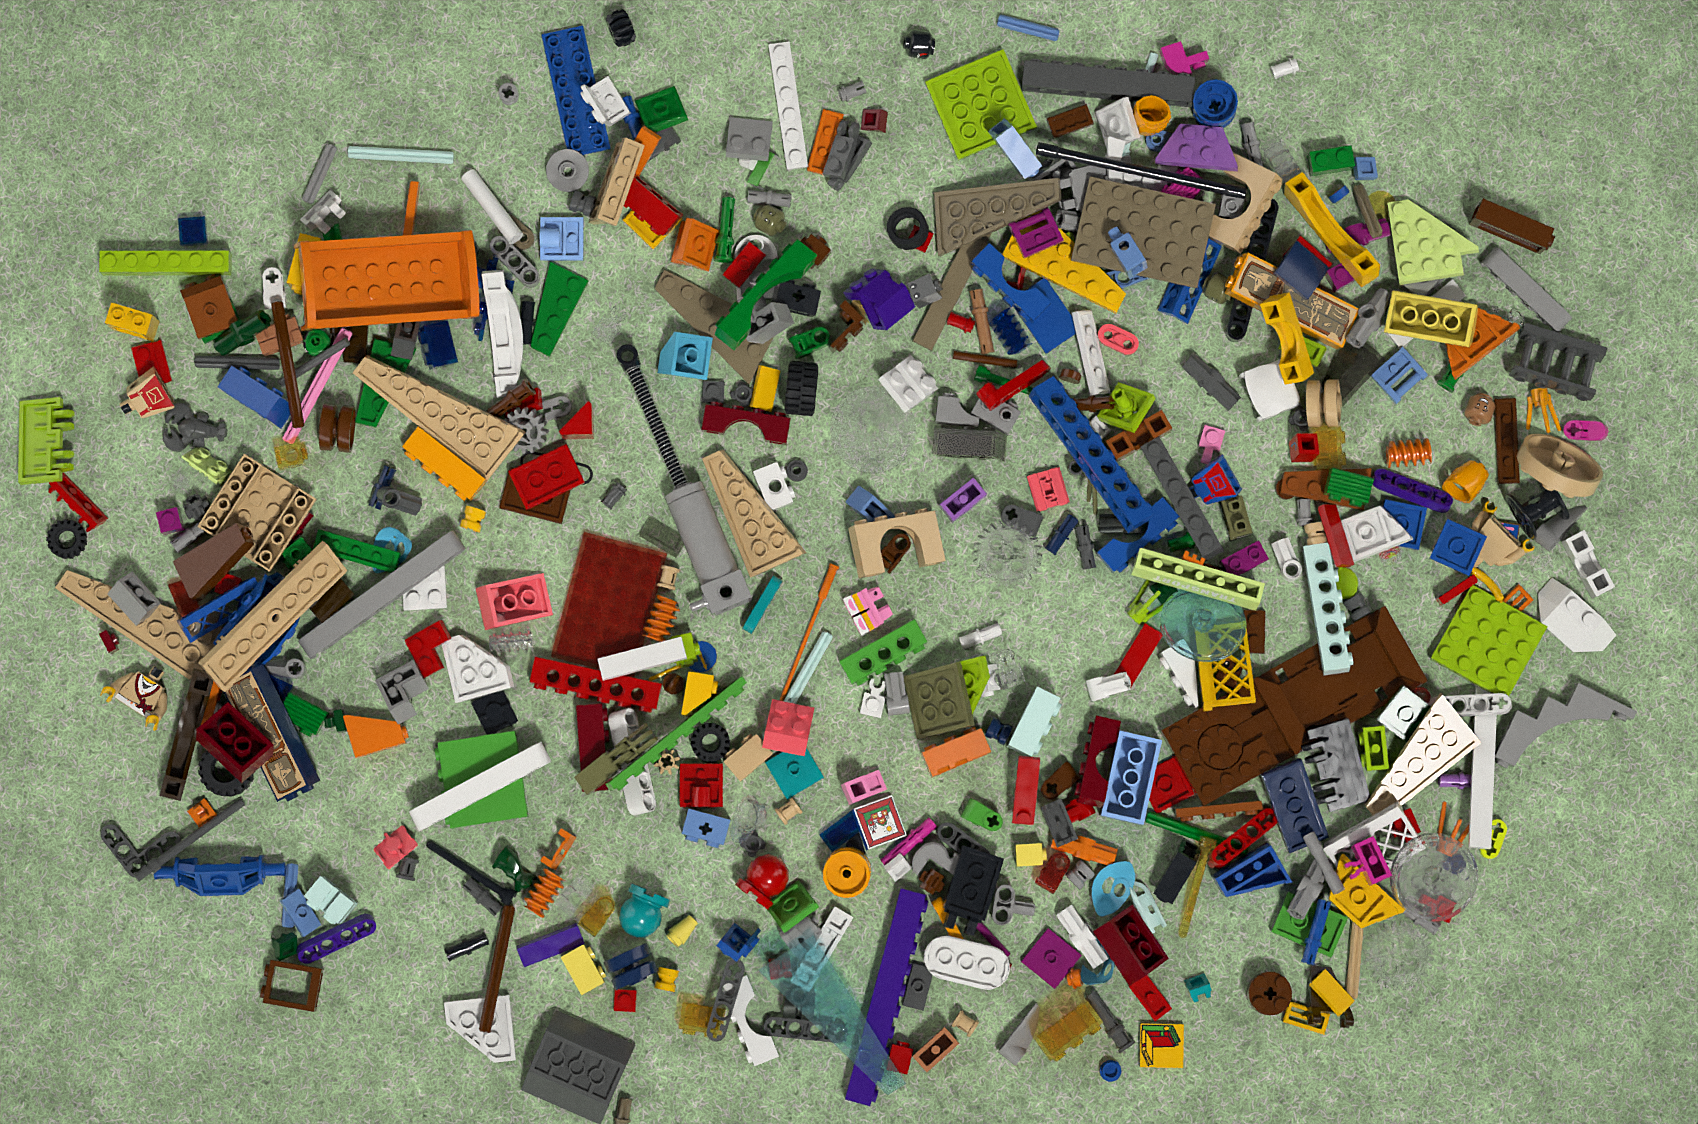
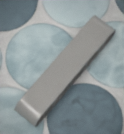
M1495 247L1480 262L1483 267L1486 266L1490 270L1489 273L1499 282L1502 281L1506 285L1505 288L1511 294L1517 295L1522 300L1521 303L1528 310H1533L1537 314L1536 317L1544 325L1548 324L1553 329L1552 331L1559 333L1572 319L1570 314L1501 249Z

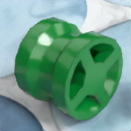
M339 223L330 227L331 229L326 234L322 232L324 241L343 240Z

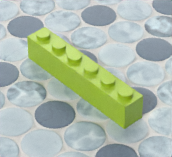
M99 251V272L103 276L232 275V254L229 251Z

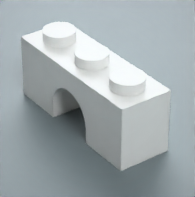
M1585 530L1561 542L1592 599L1615 587L1606 569L1602 568L1593 552L1595 548Z

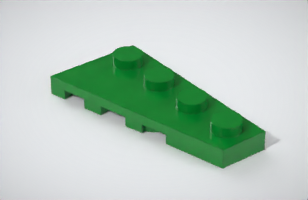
M552 262L549 265L531 342L532 349L548 357L551 356L589 282Z
M374 339L370 357L405 373L411 360L391 356L393 343ZM365 383L355 423L376 428L389 402Z

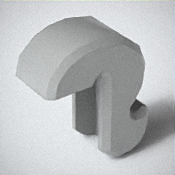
M926 843L913 856L912 869L918 875L930 858L953 875L959 854L954 853L953 858H950L946 848L940 843Z

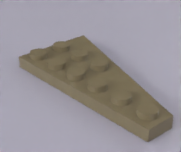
M1053 178L934 192L938 256L941 257L1008 226L1013 221L1021 220L1061 201L1060 179Z
M664 270L654 289L700 336L712 337V348L750 385L773 338L763 344L748 342L745 339L735 351L715 336L717 329L715 324L722 316L726 317L730 313L729 309L733 304Z

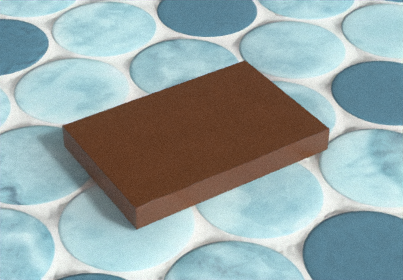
M508 472L499 509L562 524L571 490L526 510Z

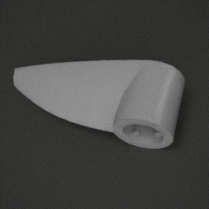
M1579 506L1568 509L1570 518L1568 520H1564L1558 515L1554 516L1537 529L1535 541L1550 552L1588 507Z
M271 659L264 664L269 675L300 679L304 677L307 671L305 663L299 659ZM299 663L298 666L301 667V671H297V675H293L294 672L291 671V667H295V664Z
M1036 1003L998 1050V1053L1014 1066L1026 1053L1036 1032L1040 1009Z

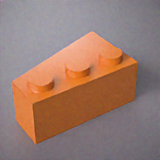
M974 726L963 731L965 735L957 738L956 735L944 739L945 743L937 746L935 743L925 747V752H922L921 755L931 778L991 753L982 729L977 730Z

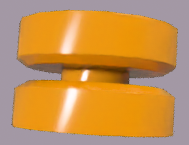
M841 847L833 851L827 858L823 869V881L827 889L834 895L842 898H851L861 894L868 886L871 877V863L868 857L861 850L853 847ZM844 870H849L851 872V874H848L847 876L843 875Z

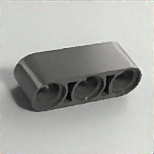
M945 822L937 829L938 838L957 853H960L959 841L966 839L970 842V848L991 854L985 847L951 823ZM944 826H949L953 830L951 838L942 837L941 829Z

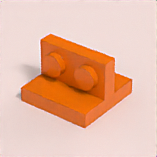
M686 218V221H681L671 262L679 265L693 266L709 272L719 230L692 218Z

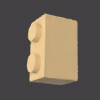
M749 734L741 741L743 746L738 750L733 748L724 755L726 758L724 763L740 782L773 755L770 749L762 748L763 741L757 734L754 736Z

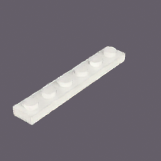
M790 41L768 44L787 170L808 168Z

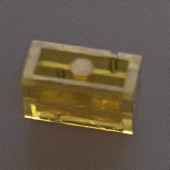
M1341 426L1314 427L1313 433H1317L1320 453L1314 459L1315 471L1329 470L1331 468L1341 470L1342 465H1346V453L1342 452L1341 445L1345 444V431H1341Z
M683 1002L679 1029H683V1034L695 1035L697 1031L704 1032V1037H708L706 1032L713 1007ZM717 1008V1015L725 1017L726 1009ZM713 1017L712 1022H717L715 1028L710 1029V1032L713 1033L714 1038H717V1035H722L720 1025L721 1023L724 1025V1021Z

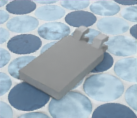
M1130 155L1121 157V161L1132 163ZM1091 165L1070 169L1069 177L1060 178L1061 189L1071 187L1073 197L1059 201L1060 210L1076 208L1077 212H1082L1089 178L1095 177L1106 180L1107 169Z

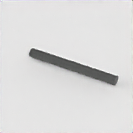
M346 337L296 368V379L349 346V340ZM282 377L278 380V382L282 387H284L285 381L284 377Z

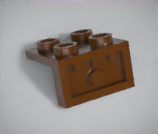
M846 300L839 306V317L847 325L850 323L851 325L830 345L832 353L836 350L841 352L848 345L847 339L851 335L856 337L863 330L864 318Z

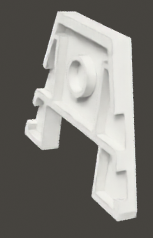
M1105 136V144L1107 145V155H1105V158L1121 161L1126 141ZM1158 165V169L1174 173L1178 166ZM1107 169L1106 180L1158 192L1168 184V182Z

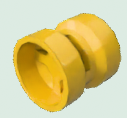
M466 505L464 510L465 518L461 520L459 526L480 533L482 527L480 522L485 518L486 512Z
M658 966L659 971H657V974L659 975V980L655 981L654 988L675 992L676 985L674 981L678 978L679 971Z

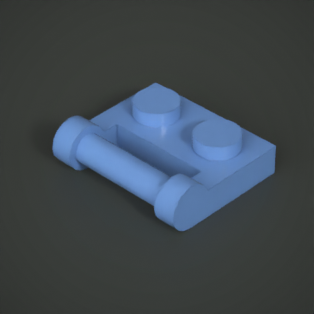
M1402 347L1370 377L1397 404L1406 392L1420 380H1424L1428 375ZM1412 368L1415 374L1394 391L1391 386Z

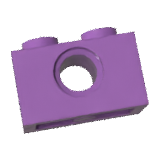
M973 477L943 501L939 507L949 520L954 523L983 500L987 494Z

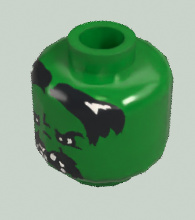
M321 329L308 331L303 339V347L311 357L317 356L332 346L330 336Z

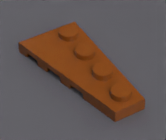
M1372 468L1342 470L1370 477ZM1329 470L1283 472L1280 494L1362 511L1365 505L1361 507L1351 506L1349 501L1342 499L1341 502L1328 499V495L1323 494Z

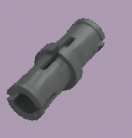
M1089 525L1076 527L1075 530L1079 544L1077 550L1080 551L1083 570L1096 568L1093 554L1094 544L1091 543Z
M472 877L463 885L462 888L476 899L475 902L485 907L493 916L503 908V905L489 894L490 891L481 887Z

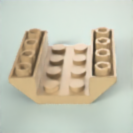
M243 454L197 527L214 537L235 523L247 526L253 534L252 540L254 545L244 556L271 572L317 499L265 468L246 454Z

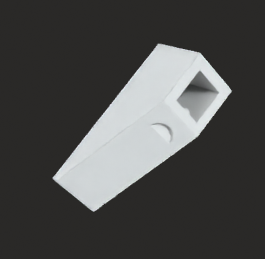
M1183 639L1161 652L1162 658L1159 660L1164 669H1170L1173 674L1171 680L1175 687H1181L1184 695L1182 698L1187 706L1192 705L1193 708L1198 707L1195 657Z

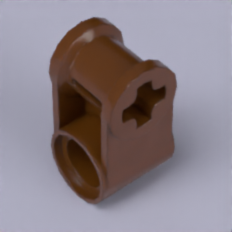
M897 534L881 550L884 568L887 569L888 574L901 562V559L911 547V541L905 534ZM899 538L906 539L908 543L907 547L903 550L895 547V542ZM883 557L887 558L891 562V564L887 562Z
M1067 761L1043 783L1041 794L1044 798L1053 800L1066 789L1068 790L1081 776ZM1047 784H1048L1049 786H1052V785H1055V786H1056V788H1055V790H1054V791H1055V794H1053L1052 792H1050V793L1048 794V793L1046 792V790H1047V788H1048V787H1047Z

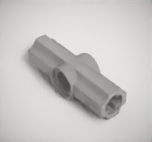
M1379 288V290L1375 291L1368 304L1359 308V318L1346 336V341L1353 347L1359 349L1363 347L1371 333L1381 327V318L1389 307L1391 293L1386 289Z
M1315 858L1309 870L1299 882L1295 890L1296 894L1287 909L1290 916L1295 919L1303 920L1310 906L1317 899L1324 886L1325 876Z

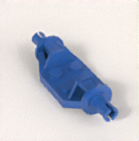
M259 855V857L241 856L240 864L206 863L203 865H199L198 858L180 859V857H176L174 865L161 866V869L154 873V879H174L176 887L182 885L199 896L244 895L258 884L264 885L266 876H285L286 864L285 862L266 863L264 855ZM258 872V874L246 879V875ZM183 875L192 877V878H194V880H192V879H190V878H188V877H185V876H183Z

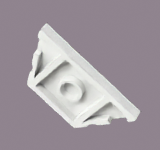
M1377 506L1341 520L1354 562L1413 540V537L1382 506Z

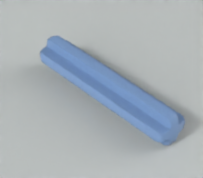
M1000 15L997 22L998 27L1053 41L1058 40L1060 30L1005 15Z
M288 863L286 865L284 897L297 889L298 864ZM283 907L282 927L292 928L294 923Z

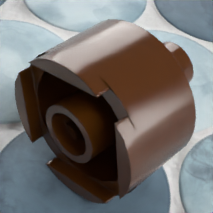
M1262 972L1251 979L1247 986L1246 996L1250 1006L1256 1012L1263 1015H1277L1289 1006L1292 999V989L1288 980L1281 974ZM1268 987H1270L1271 991H1274V996H1271L1270 1000H1268V996L1264 995V991H1268Z

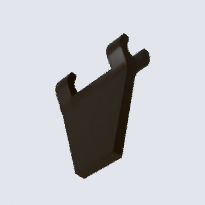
M1310 966V983L1324 969L1336 981L1337 979L1331 967ZM1310 986V1008L1307 1023L1308 1025L1316 1026L1317 1023L1322 1021L1321 1013H1335ZM1350 1007L1341 1015L1340 1028L1354 1026V1017Z

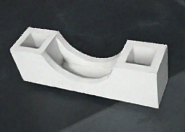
M746 975L742 978L731 1019L733 1023L737 1022L740 1030L736 1032L740 1042L746 1043L748 1050L744 1052L748 1062H753L754 1066L777 1058L779 1055L772 1037L754 1032L746 1021V1007L755 996ZM727 983L723 986L724 989L722 991L724 995L732 996L735 993L733 984Z

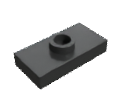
M913 963L903 1006L924 1011L933 976L926 966Z

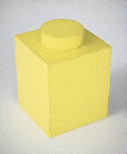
M1042 843L1015 845L1016 867L1043 865V861H1047L1046 848H1042Z

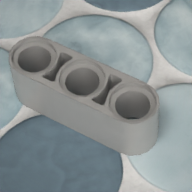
M496 236L491 240L490 249L494 256L524 286L534 288L539 284L540 275L537 269L512 244H509L505 237ZM498 242H503L506 244V248L502 252H497L494 249L495 245ZM514 257L521 259V263L517 267H512L509 264L510 260ZM532 272L536 275L533 282H526L524 280L527 273Z

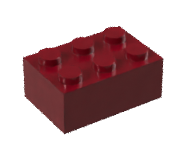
M229 702L196 729V740L241 783L267 762L274 753V745Z
M1133 904L1093 931L1129 986L1148 975L1169 959Z

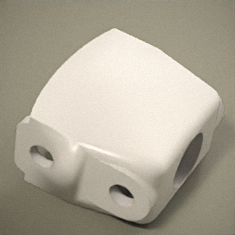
M1281 359L1258 366L1239 375L1240 380L1245 378L1249 397L1260 415L1256 418L1257 423L1301 405L1300 395L1295 383L1284 384L1279 368Z

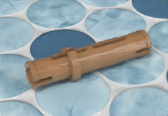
M983 289L969 291L973 306L971 312L976 321L981 354L993 353L995 350L987 316L989 310L985 305Z

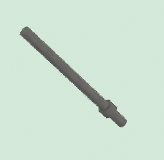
M238 799L157 859L153 858L147 862V866L134 874L137 881L140 882L152 872L156 873L164 863L245 806L242 799Z

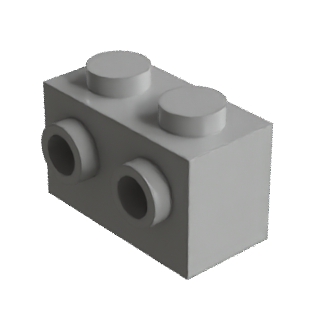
M979 398L970 415L979 417L980 421L1008 436L1021 411L1018 410L1019 406L1011 401L1004 402L990 411Z
M133 571L119 579L108 592L111 599L136 626L149 618L161 604Z

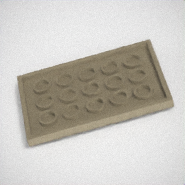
M1090 177L1071 261L1125 273L1111 249L1110 243L1112 239L1108 235L1111 229L1119 226L1123 234H1130L1146 259L1148 268L1138 273L1137 276L1197 289L1216 204ZM1126 246L1121 248V250L1128 249Z

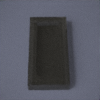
M652 518L649 519L639 536L675 558L678 557L684 547L679 534Z

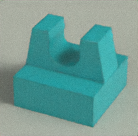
M1205 973L1184 980L1194 1003L1199 1001L1198 995L1205 994L1206 998L1211 997L1212 989Z

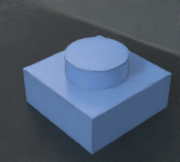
M1375 157L1354 158L1355 180H1375L1378 178Z

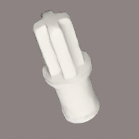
M996 623L980 630L977 628L975 632L958 638L963 650L980 643L983 645L985 641L1002 635V630L999 624Z

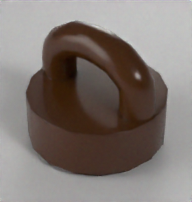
M676 673L668 674L663 680L664 690L671 695L679 694L684 688L683 678Z

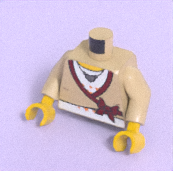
M153 666L147 676L139 671L137 673L131 672L118 678L110 686L104 687L100 696L104 693L109 694L106 702H110L115 695L114 698L146 718L145 727L149 723H154L153 730L156 731L159 721L167 711L166 688L158 684L165 672Z

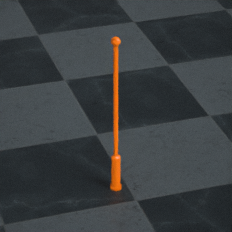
M829 563V569L818 594V603L781 694L780 701L785 699L821 604L828 595L839 566Z

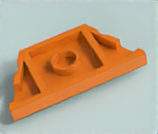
M1478 308L1476 328L1471 346L1463 347L1446 344L1453 378L1456 380L1518 331L1520 326L1515 322L1511 323L1500 316L1489 314L1485 310Z

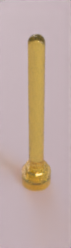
M1200 836L1198 843L1201 853L1179 930V937L1185 938L1188 934L1208 856L1217 844V840L1209 837Z

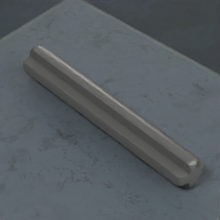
M197 355L194 359V364L197 368L229 369L231 365L236 369L242 367L244 369L279 370L280 368L279 358Z

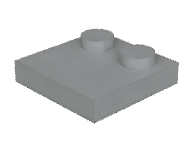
M730 117L726 157L768 161L773 121Z

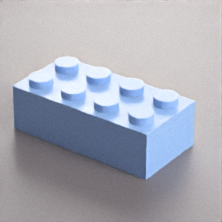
M1119 731L1108 777L1109 784L1103 808H1101L1100 816L1144 825L1162 740Z

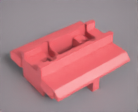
M1060 467L1027 476L1036 511L1041 512L1048 508L1066 505L1070 502Z
M401 825L392 834L388 835L385 833L386 839L374 848V852L384 862L383 864L386 868L390 869L416 848L418 844L408 833L405 826Z

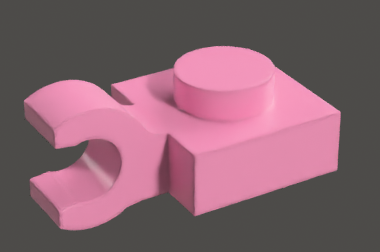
M1204 425L1199 442V447L1204 448L1201 463L1209 464L1213 451H1220L1225 430Z

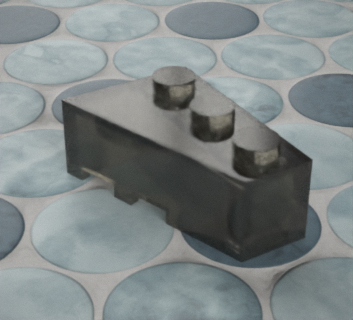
M941 425V428H934L932 454L941 457L964 459H997L999 462H1005L1007 436L995 431L993 427H983L982 430H975L973 426H962V429H954L952 425Z

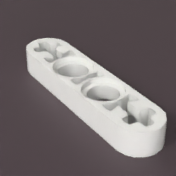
M1503 693L1444 696L1452 707L1454 702L1458 700L1464 702V709L1457 712L1460 717L1503 715L1512 709L1511 699ZM1438 696L1432 697L1427 703L1432 706ZM1480 699L1486 701V707L1481 711L1476 710L1474 707L1475 702ZM1489 699H1492L1493 703H1500V699H1504L1508 704L1504 705V709H1500L1498 705H1492L1493 710H1490Z

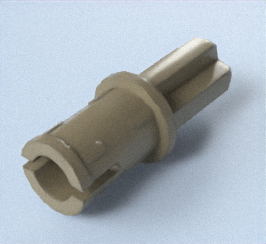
M620 1097L617 1115L613 1119L615 1124L631 1123L629 1116L632 1100L630 1098Z

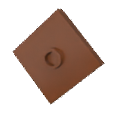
M225 284L183 298L198 339L229 329L232 323L238 321Z

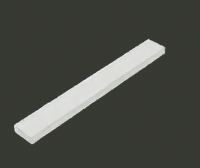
M1475 685V695L1491 694ZM1482 699L1477 700L1474 704L1475 709L1479 711L1485 709L1486 701ZM1489 699L1490 710H1493L1492 705H1497V703H1493L1492 699ZM1497 715L1474 716L1473 733L1481 743L1472 750L1468 848L1491 849Z

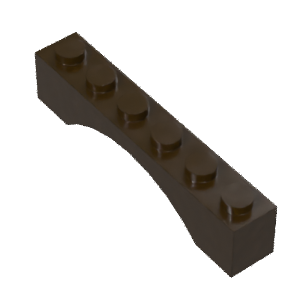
M193 668L159 796L181 801L197 741L196 729L201 726L213 685V680L204 670Z

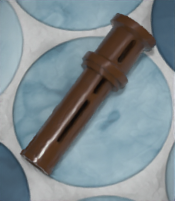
M524 378L520 385L514 389H509L504 398L485 412L498 418L513 406H520L522 401L530 395L534 396L536 390Z

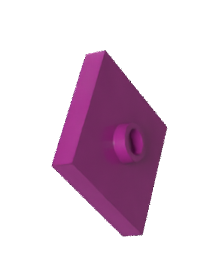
M1047 928L1021 962L1056 989L1082 955Z

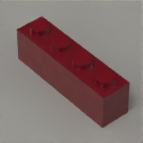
M603 704L576 705L580 771L584 770L605 752H610L606 751V743L610 742L609 730L604 728V721H608V710L603 708ZM605 782L603 785H601L593 792L609 791L608 787L605 785L607 782Z

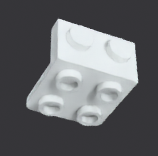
M609 76L591 87L585 84L581 86L583 92L580 94L584 101L594 108L591 112L597 122L600 121L601 124H606L610 127L631 114Z

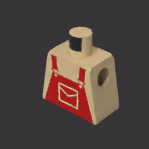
M154 367L127 386L126 392L129 399L120 403V407L125 415L137 410L141 418H146L175 407L173 397Z

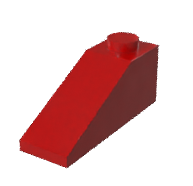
M1019 756L1012 808V823L1034 825L1040 757Z

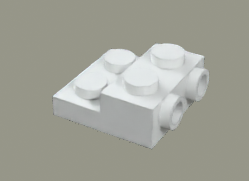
M912 355L878 379L904 413L927 399L938 389L935 379L926 374L922 369V363L914 359Z

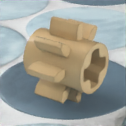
M663 750L659 763L654 764V767L660 766L662 768L660 774L667 770L672 775L671 769H679L675 765V761L680 760V757H673L674 750H671L670 754H666V751ZM668 756H670V761L673 764L672 766L668 765L666 768H664V763L661 760L662 758L666 759Z

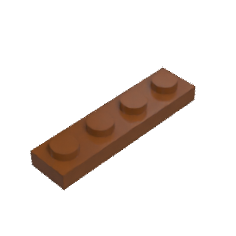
M1262 801L1178 808L1174 809L1175 818H1180V822L1193 821V816H1202V820L1214 819V814H1223V818L1236 817V812L1244 811L1245 816L1257 815V810H1262L1263 806Z

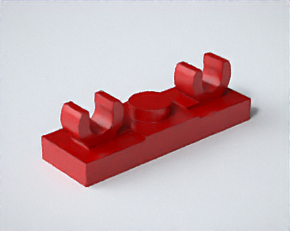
M62 473V481L49 482L52 487L49 488L48 492L51 494L56 490L59 493V497L56 500L61 501L63 499L71 510L81 516L78 521L79 524L84 521L89 524V527L86 529L87 532L102 525L108 519L65 473Z

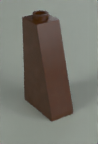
M235 523L173 561L190 599L196 601L203 600L254 545L252 540L253 534L247 526Z

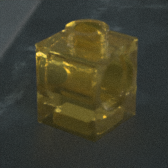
M300 442L274 447L280 471L306 465L305 460L308 459L307 449L302 447ZM290 451H296L298 456L296 460L288 461L287 454Z

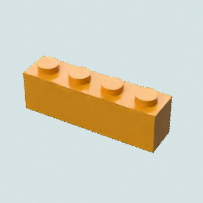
M420 427L416 428L402 446L406 450L404 454L412 461L418 459L423 463L422 469L430 475L433 472L439 476L438 481L448 488L451 485L455 488L456 492L454 494L463 501L466 499L472 501L487 482L485 478Z

